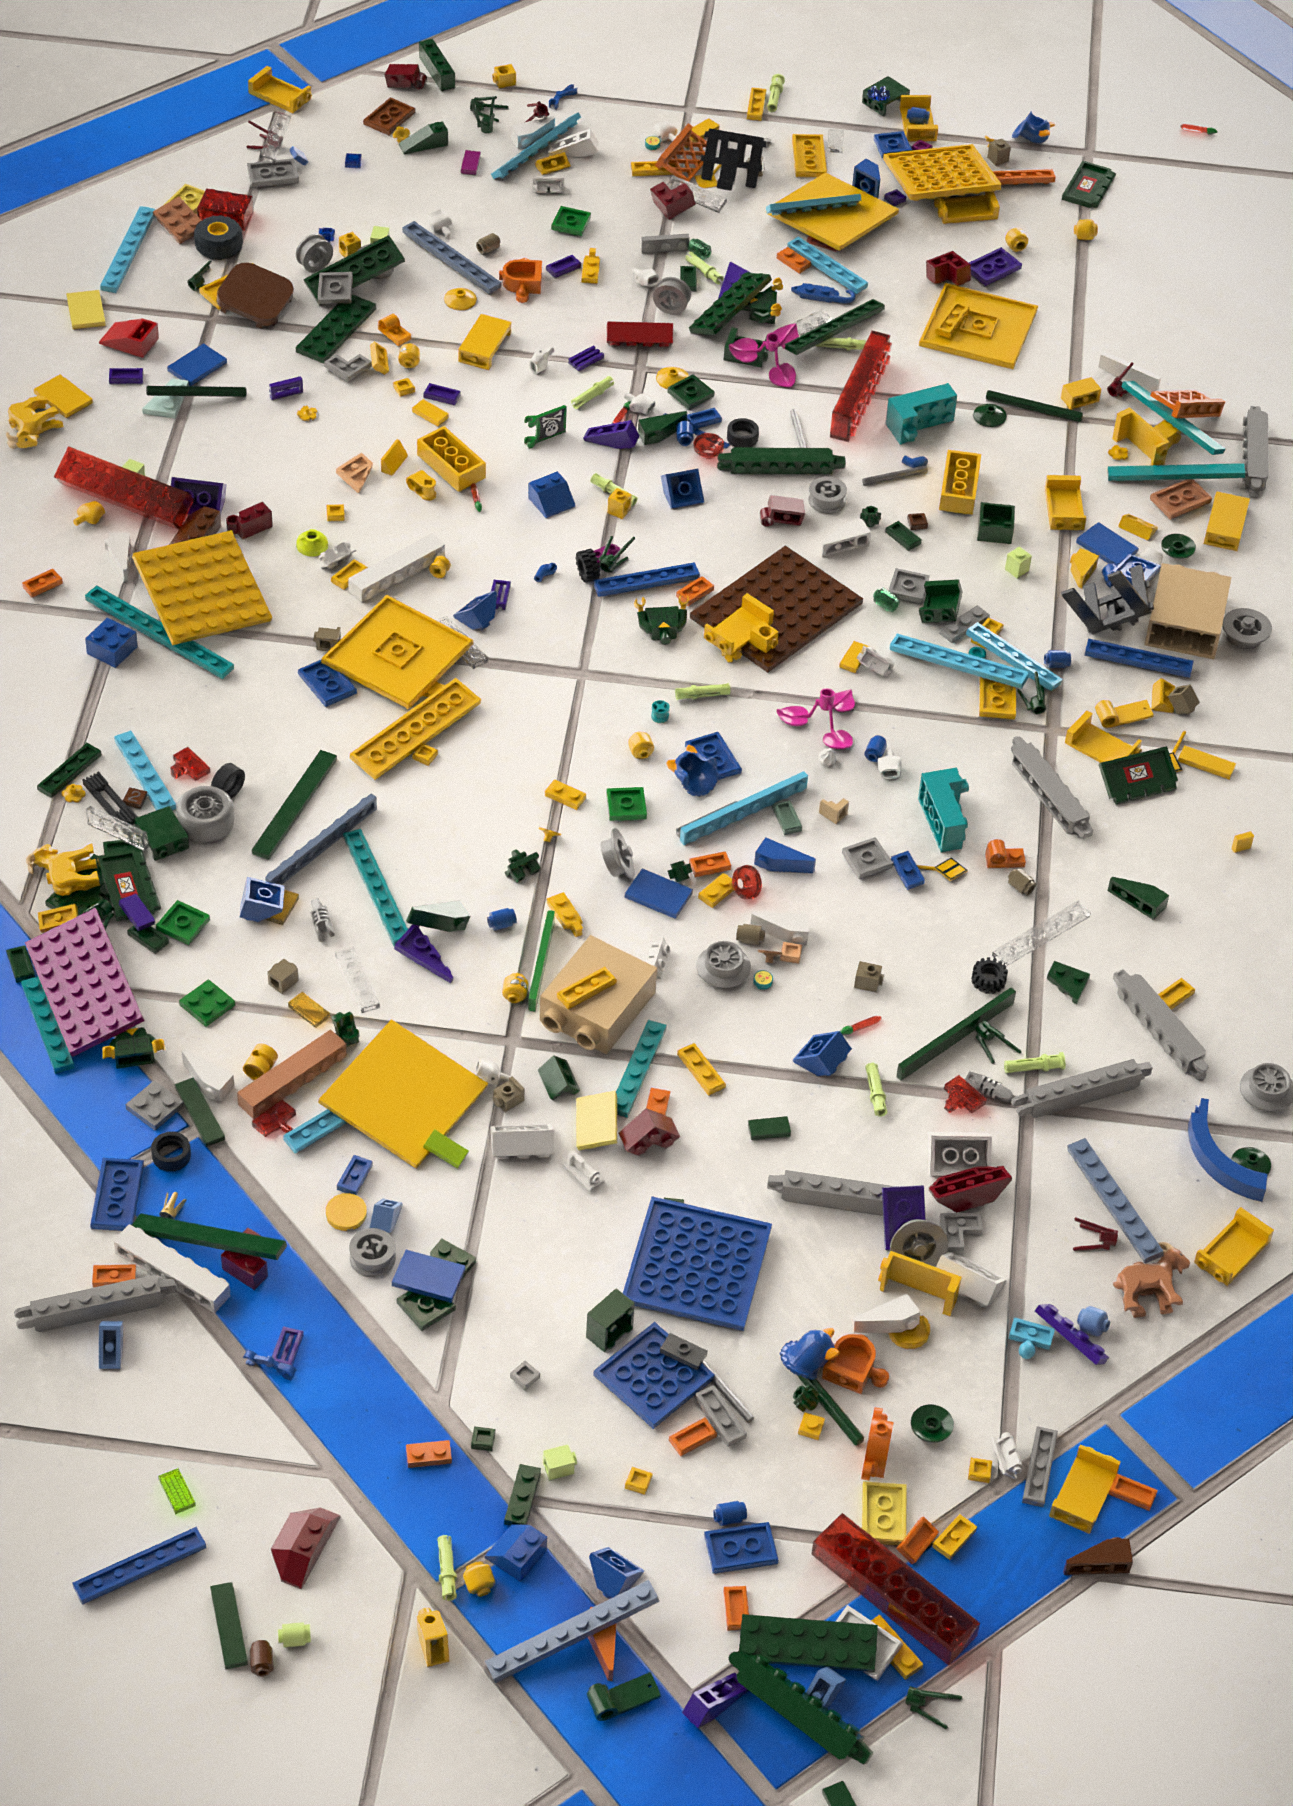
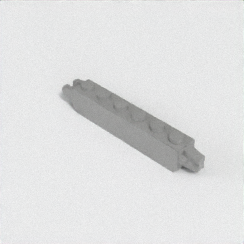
M1251 405L1247 416L1243 417L1242 426H1245L1242 437H1245L1242 448H1245L1242 459H1245L1243 463L1246 472L1242 482H1245V489H1249V496L1256 498L1259 496V491H1263L1266 488V481L1268 479V413L1261 411L1260 406Z
M1015 736L1011 746V751L1014 755L1012 765L1067 834L1077 833L1082 839L1092 836L1093 829L1089 824L1090 815L1088 811L1081 806L1079 800L1073 796L1069 787L1062 782L1059 775L1050 767L1049 762L1042 757L1040 751L1031 742L1027 744L1022 737Z
M1124 969L1115 972L1113 980L1118 986L1117 994L1119 998L1128 1005L1130 1011L1139 1018L1141 1024L1150 1031L1153 1038L1162 1045L1164 1051L1173 1058L1176 1065L1185 1074L1190 1072L1195 1079L1204 1080L1209 1065L1204 1060L1206 1052L1204 1047L1142 975L1134 974L1130 976Z
M1130 1059L1026 1089L1025 1094L1014 1097L1011 1103L1015 1107L1020 1106L1016 1110L1019 1116L1031 1114L1034 1118L1134 1090L1140 1086L1141 1080L1151 1075L1153 1067L1150 1062L1138 1064L1134 1059Z
M785 1170V1175H769L767 1189L782 1193L781 1199L786 1202L883 1216L882 1187H895Z
M157 1274L30 1301V1305L15 1309L14 1316L19 1318L16 1322L17 1328L22 1330L35 1327V1331L43 1332L158 1307L162 1304V1298L176 1293L174 1278L158 1279Z

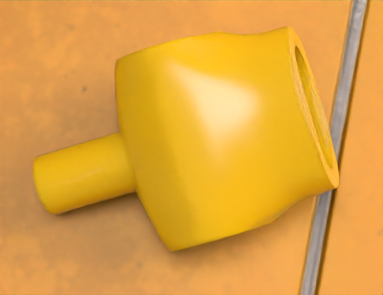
M97 501L85 503L78 508L77 514L79 517L74 519L73 523L76 526L84 521L90 524H97L101 516L105 514V509Z

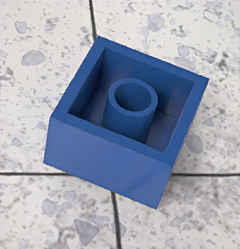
M108 617L85 638L87 654L114 668H117L138 647L136 631Z

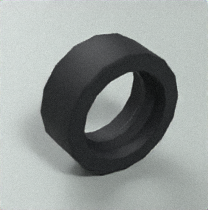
M738 418L729 423L727 427V441L732 446L753 447L758 442L759 426L753 420ZM747 431L751 433V435L740 436L735 434L734 432Z
M226 763L214 775L211 786L222 789L232 799L244 784L245 772L233 763Z
M165 1132L157 1136L151 1145L154 1164L164 1171H177L185 1167L191 1159V1148L188 1138L178 1132ZM168 1145H177L183 1149V1152L174 1158H166L159 1154V1151Z

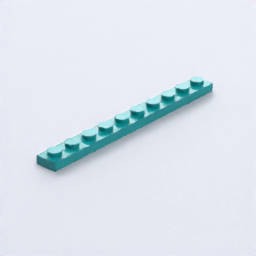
M96 585L85 594V600L219 678L223 679L234 670L233 663L193 640L172 645L162 622Z

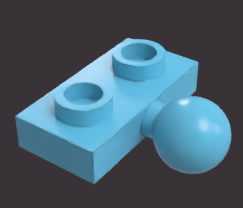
M1014 1317L1008 1339L1022 1342L1019 1347V1354L1024 1359H1030L1036 1352L1034 1346L1050 1350L1055 1329Z

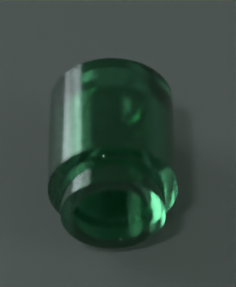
M691 239L687 246L690 252H693L702 260L709 258L712 252L711 246L700 239Z
M884 587L877 589L873 594V601L886 611L894 612L900 604L898 597Z

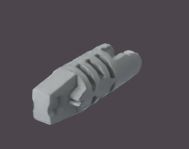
M318 898L311 900L313 910L310 913L318 940L322 942L325 940L323 932H328L333 937L335 936L327 906H323Z
M969 1071L965 1078V1084L994 1100L999 1099L1003 1102L1005 1101V1103H1010L1014 1098L1010 1089L985 1075Z

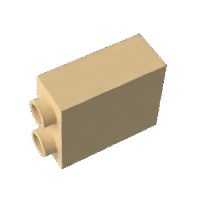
M1162 563L1153 602L1154 609L1151 612L1144 645L1215 659L1232 577L1220 575L1216 572H1205L1185 568L1181 565Z
M590 935L541 994L540 1021L546 1029L553 1033L561 1031L575 1038L576 1042L587 1050L595 1048L608 1054L656 993L657 967ZM603 967H606L617 979L616 984L569 1010L557 998V992Z

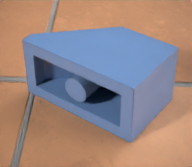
M384 1198L375 1203L370 1228L381 1229L387 1233L392 1232L403 1203Z
M101 1321L99 1325V1369H120L123 1349V1321Z
M829 1667L823 1668L817 1672L806 1693L811 1697L813 1695L824 1702L823 1706L828 1709L836 1699L846 1679Z

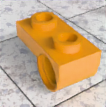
M391 314L378 321V330L396 345L400 346L411 340V334L400 326V320L395 314Z

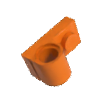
M1000 839L992 840L987 844L985 852L987 868L1025 867L1026 861L1023 848L1006 849L1004 841Z

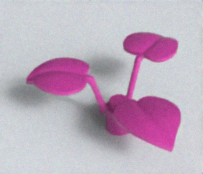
M796 323L785 325L769 333L766 341H763L759 349L757 342L751 338H742L729 344L732 355L742 362L755 361L757 353L765 346L769 351H774L777 367L770 369V381L781 387H792L796 381L795 369L789 363L779 365L778 347L781 346L785 349L786 343L799 337Z
M822 689L820 691V699H816L815 705L809 714L807 709L802 706H789L776 710L779 718L786 724L802 726L808 723L807 718L813 715L819 705L822 710L829 711L831 733L824 734V744L833 749H846L853 745L852 736L847 731L838 730L835 732L832 709L838 712H847L854 708L855 701L852 689L835 693L832 689Z

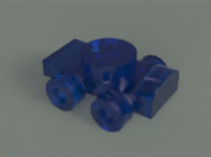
M872 86L871 90H868V99L886 100L890 98L889 90H886L885 86H881L880 90H877L876 86Z
M319 228V234L329 243L331 241L334 242L335 229Z

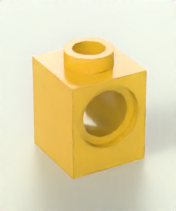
M512 64L494 67V73L492 74L493 82L497 84L498 88L515 86L516 71Z
M353 232L339 237V253L344 258L361 248V240Z
M616 488L608 497L607 513L623 519L631 510L632 494Z
M761 621L750 630L749 643L767 653L770 649L777 646L778 631Z

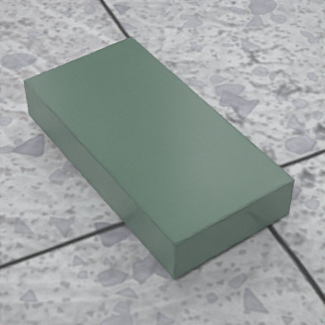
M790 800L772 804V809L784 835L802 831L801 822Z

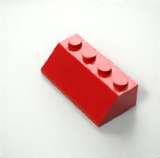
M607 321L606 343H610V346H620V343H626V346L643 344V347H653V344H659V347H669V344H673V323Z

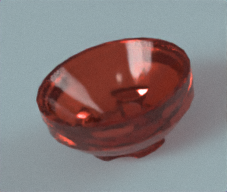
M703 433L694 439L693 446L695 452L701 457L713 459L723 452L724 441L714 433ZM705 450H710V451H712L713 453H706V452H704V451H705Z
M743 865L734 871L732 887L735 893L745 900L754 899L760 894L762 880L755 867ZM738 879H741L743 882L742 889L738 886Z

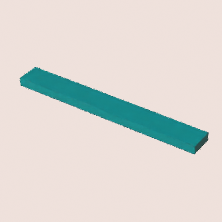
M1123 381L1121 386L1123 389L1210 454H1224L1225 448L1185 418L1171 416L1173 410L1151 397V393L1137 382Z
M1244 463L1108 466L1107 468L1108 481L1245 478L1246 476Z
M357 829L343 833V839L394 947L408 928L362 830Z

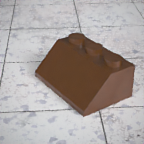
M204 506L189 514L170 544L217 534L221 528L220 511Z

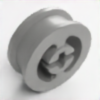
M311 234L299 243L295 257L297 262L303 265L308 272H317L325 268L331 261L333 247L322 235Z
M676 277L661 279L653 293V301L657 308L664 313L672 315L682 313L691 299L689 286L683 280Z
M820 477L810 484L808 501L813 509L822 513H835L844 508L847 487L844 482L834 477Z
M376 1228L365 1229L355 1234L349 1244L350 1264L353 1269L359 1274L369 1277L380 1276L390 1271L396 1260V1247L393 1237L386 1231Z

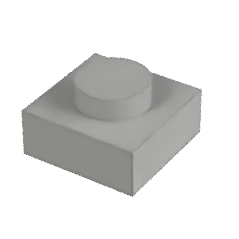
M525 1360L510 1373V1378L526 1390L540 1378V1372Z

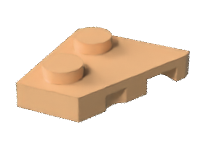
M360 453L336 468V474L359 493L373 467V462L363 453Z

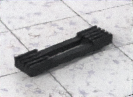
M99 771L97 774L94 773L93 776L90 775V778L86 777V780L82 779L83 785L122 830L135 824L134 818L138 816L115 793ZM104 790L120 808L119 812L115 811L99 792Z

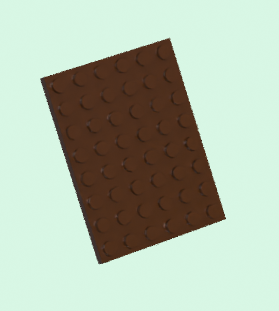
M785 545L690 612V619L705 628L706 624L714 628L742 607V597L747 593L774 610L773 624L770 626L778 631L777 646L765 653L748 642L739 651L744 657L768 673L863 604V598Z

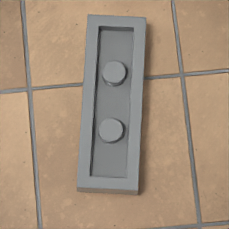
M689 233L641 237V253L689 250Z
M977 605L959 616L956 621H952L940 628L939 634L953 643L966 635L967 629L977 622L982 625L988 617L990 618V614Z
M714 1385L695 1393L696 1401L727 1447L746 1439L747 1433Z

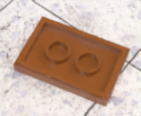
M390 97L363 120V124L389 136L396 130V127L402 125L416 113L415 108Z

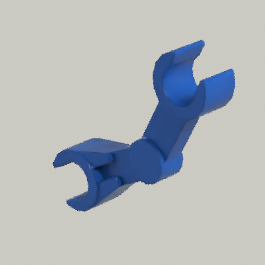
M570 84L564 90L557 91L555 97L549 100V108L554 104L555 109L559 107V100L563 96L576 95L578 88L574 89V84Z
M247 1350L243 1358L247 1359V1365L254 1366L255 1363L273 1367L287 1380H292L297 1371L291 1365L279 1363L271 1356H259L251 1350Z

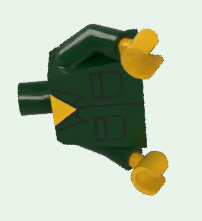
M779 277L773 280L774 286L759 292L742 309L743 311H750V320L775 324V318L780 316L782 310L780 304L777 303L776 289L778 291L783 289L782 280Z
M681 595L679 596L678 603L681 606L680 609L678 606L645 608V611L643 610L646 603L645 598L642 597L641 599L642 605L637 603L636 598L634 607L638 609L639 627L649 634L652 640H660L663 645L669 644L671 639H676L677 633L681 632L687 623L686 606L689 603V597L687 596V601L683 603L681 602Z
M136 1026L116 1035V1038L112 1039L108 1046L102 1048L103 1059L106 1057L115 1059L116 1069L154 1064V1053L166 1050L163 1039H156L151 1034H147L145 1028H136Z

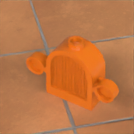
M527 258L511 260L503 266V270H499V280H502L503 286L508 291L516 293V300L518 302H527L529 294H541V260H529Z
M848 1334L836 1341L834 1347L839 1351V1355L834 1359L828 1360L824 1365L822 1379L862 1394L869 1378H871L873 1385L881 1388L888 1384L889 1373L885 1369L874 1367L876 1350L868 1337L862 1334Z
M874 1407L861 1475L862 1480L870 1481V1477L884 1478L894 1422L887 1421L888 1416L882 1413V1408Z

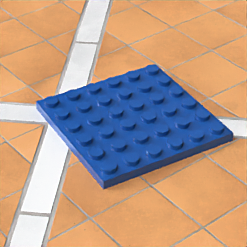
M651 1196L623 1294L638 1307L744 1331L771 1233L772 1223Z

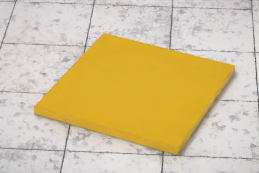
M825 172L776 203L861 194V201L853 207L842 205L841 208L833 209L831 206L825 210L813 208L808 212L796 210L797 212L792 214L781 212L780 215L773 216L772 213L768 215L840 251L899 214V209Z
M945 283L920 338L919 346L1014 369L1038 311V305ZM955 301L970 306L968 314L950 338L935 333V328Z
M386 595L321 658V663L410 709L474 642L473 639Z
M391 1019L319 1098L318 1103L417 1169L430 1154V1151L423 1148L434 1129L446 1135L488 1087V1083Z

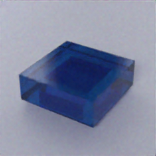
M346 153L345 167L361 168L362 154Z

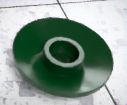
M982 404L975 408L973 417L982 426L998 427L1006 421L1007 414L998 405Z
M1174 533L1163 538L1161 548L1170 557L1184 559L1195 553L1196 544L1190 537Z
M1243 1147L1236 1150L1232 1155V1161L1247 1169L1265 1173L1267 1176L1270 1173L1271 1161L1269 1157L1257 1148Z
M934 1404L923 1405L917 1408L911 1416L910 1424L912 1431L923 1441L931 1443L941 1442L947 1439L953 1431V1418L941 1406Z

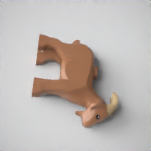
M1167 1242L1158 1243L1163 1250L1164 1256L1157 1263L1144 1264V1262H1136L1133 1265L1126 1266L1118 1274L1116 1282H1113V1286L1116 1289H1122L1124 1292L1125 1312L1130 1310L1133 1318L1146 1316L1144 1307L1138 1302L1139 1295L1155 1294L1161 1314L1172 1313L1171 1304L1183 1305L1182 1298L1175 1292L1172 1285L1173 1270L1177 1269L1182 1274L1183 1269L1189 1268L1190 1261L1180 1250Z

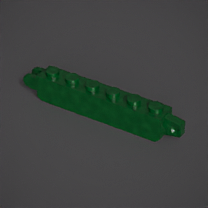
M734 447L731 449V453H720L717 458L719 461L717 469L731 471V474H832L834 469H843L846 466L845 456L833 455V450L830 448Z
M734 1651L729 1654V1662L739 1670L737 1680L741 1685L837 1759L851 1757L863 1765L868 1763L874 1752L863 1742L865 1737L860 1734V1730L856 1726L845 1723L841 1720L842 1716L838 1712L824 1707V1702L821 1699L807 1694L804 1686L790 1681L787 1678L788 1675L783 1670L775 1669L769 1665L770 1661L760 1654L750 1656L743 1651Z

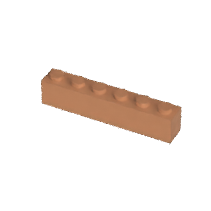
M330 1029L238 1091V1105L253 1119L263 1115L269 1108L279 1104L285 1097L295 1093L301 1086L311 1082L320 1073L326 1072L332 1065L342 1061L347 1056L346 1043Z

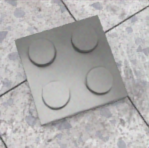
M352 272L320 273L318 304L351 303Z
M895 568L887 596L922 604L925 595L924 583L929 581L930 575Z
M876 837L842 848L843 856L859 879L893 868L892 860Z
M155 1080L125 1104L126 1110L153 1130H157L184 1107L181 1099Z

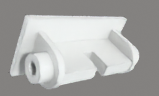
M559 176L533 177V191H536V193H547V188H550V193H561V191H565V178Z
M343 541L334 546L336 553H334L332 548L322 552L319 560L324 562L325 565L321 566V568L328 567L330 569L338 565L337 561L350 559L352 557L351 554L356 552V549L351 551L350 542Z
M863 646L861 653L856 658L868 668H870L872 663L876 664L873 671L882 676L888 677L894 667V663L889 657H882L872 647Z
M661 937L660 942L656 941L651 945L648 955L650 959H647V963L657 967L659 979L662 977L663 971L666 968L667 958L670 955V946L666 943L664 937Z
M571 1151L568 1154L569 1160L563 1163V1166L588 1191L605 1181L599 1172L587 1163L578 1152Z
M1008 1432L1003 1433L1000 1439L992 1436L993 1451L997 1455L1000 1471L1005 1476L1015 1480L1018 1479L1016 1474L1022 1472L1023 1465L1018 1452L1011 1454V1452L1017 1449L1013 1436Z

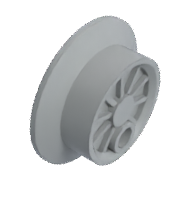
M1234 609L1228 612L1223 619L1222 626L1231 644L1241 649L1258 647L1272 633L1270 620L1263 613L1254 609Z
M614 828L611 831V838L600 843L604 862L613 877L625 874L629 879H633L635 869L632 860V849L629 845L627 846L619 830Z
M718 941L711 944L699 955L696 968L699 976L706 983L719 988H730L740 985L748 978L751 964L747 955L737 944L730 941Z
M1259 1064L1255 1068L1248 1070L1241 1079L1240 1091L1242 1096L1250 1105L1257 1109L1275 1112L1289 1107L1293 1102V1081L1289 1073L1277 1064Z
M911 1220L903 1224L894 1234L890 1251L936 1267L941 1255L947 1253L948 1239L946 1233L939 1225L926 1220Z

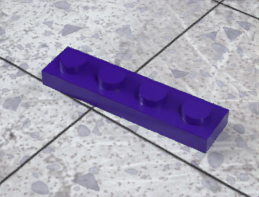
M1038 1305L1035 1312L1095 1365L1107 1362L1109 1357L1104 1353L1105 1350L1098 1344H1093L1085 1332L1078 1331L1070 1319L1062 1317L1054 1305Z

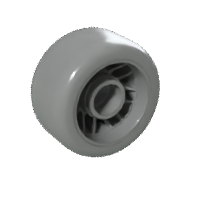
M213 786L195 787L185 792L177 803V819L187 833L188 839L199 843L216 842L227 836L233 828V802L230 796L220 788Z

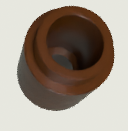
M266 1640L253 1642L249 1650L251 1672L260 1677L267 1676L274 1670L272 1647Z

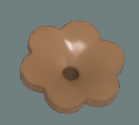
M758 950V952L766 956V963H773L774 956L782 955V952Z

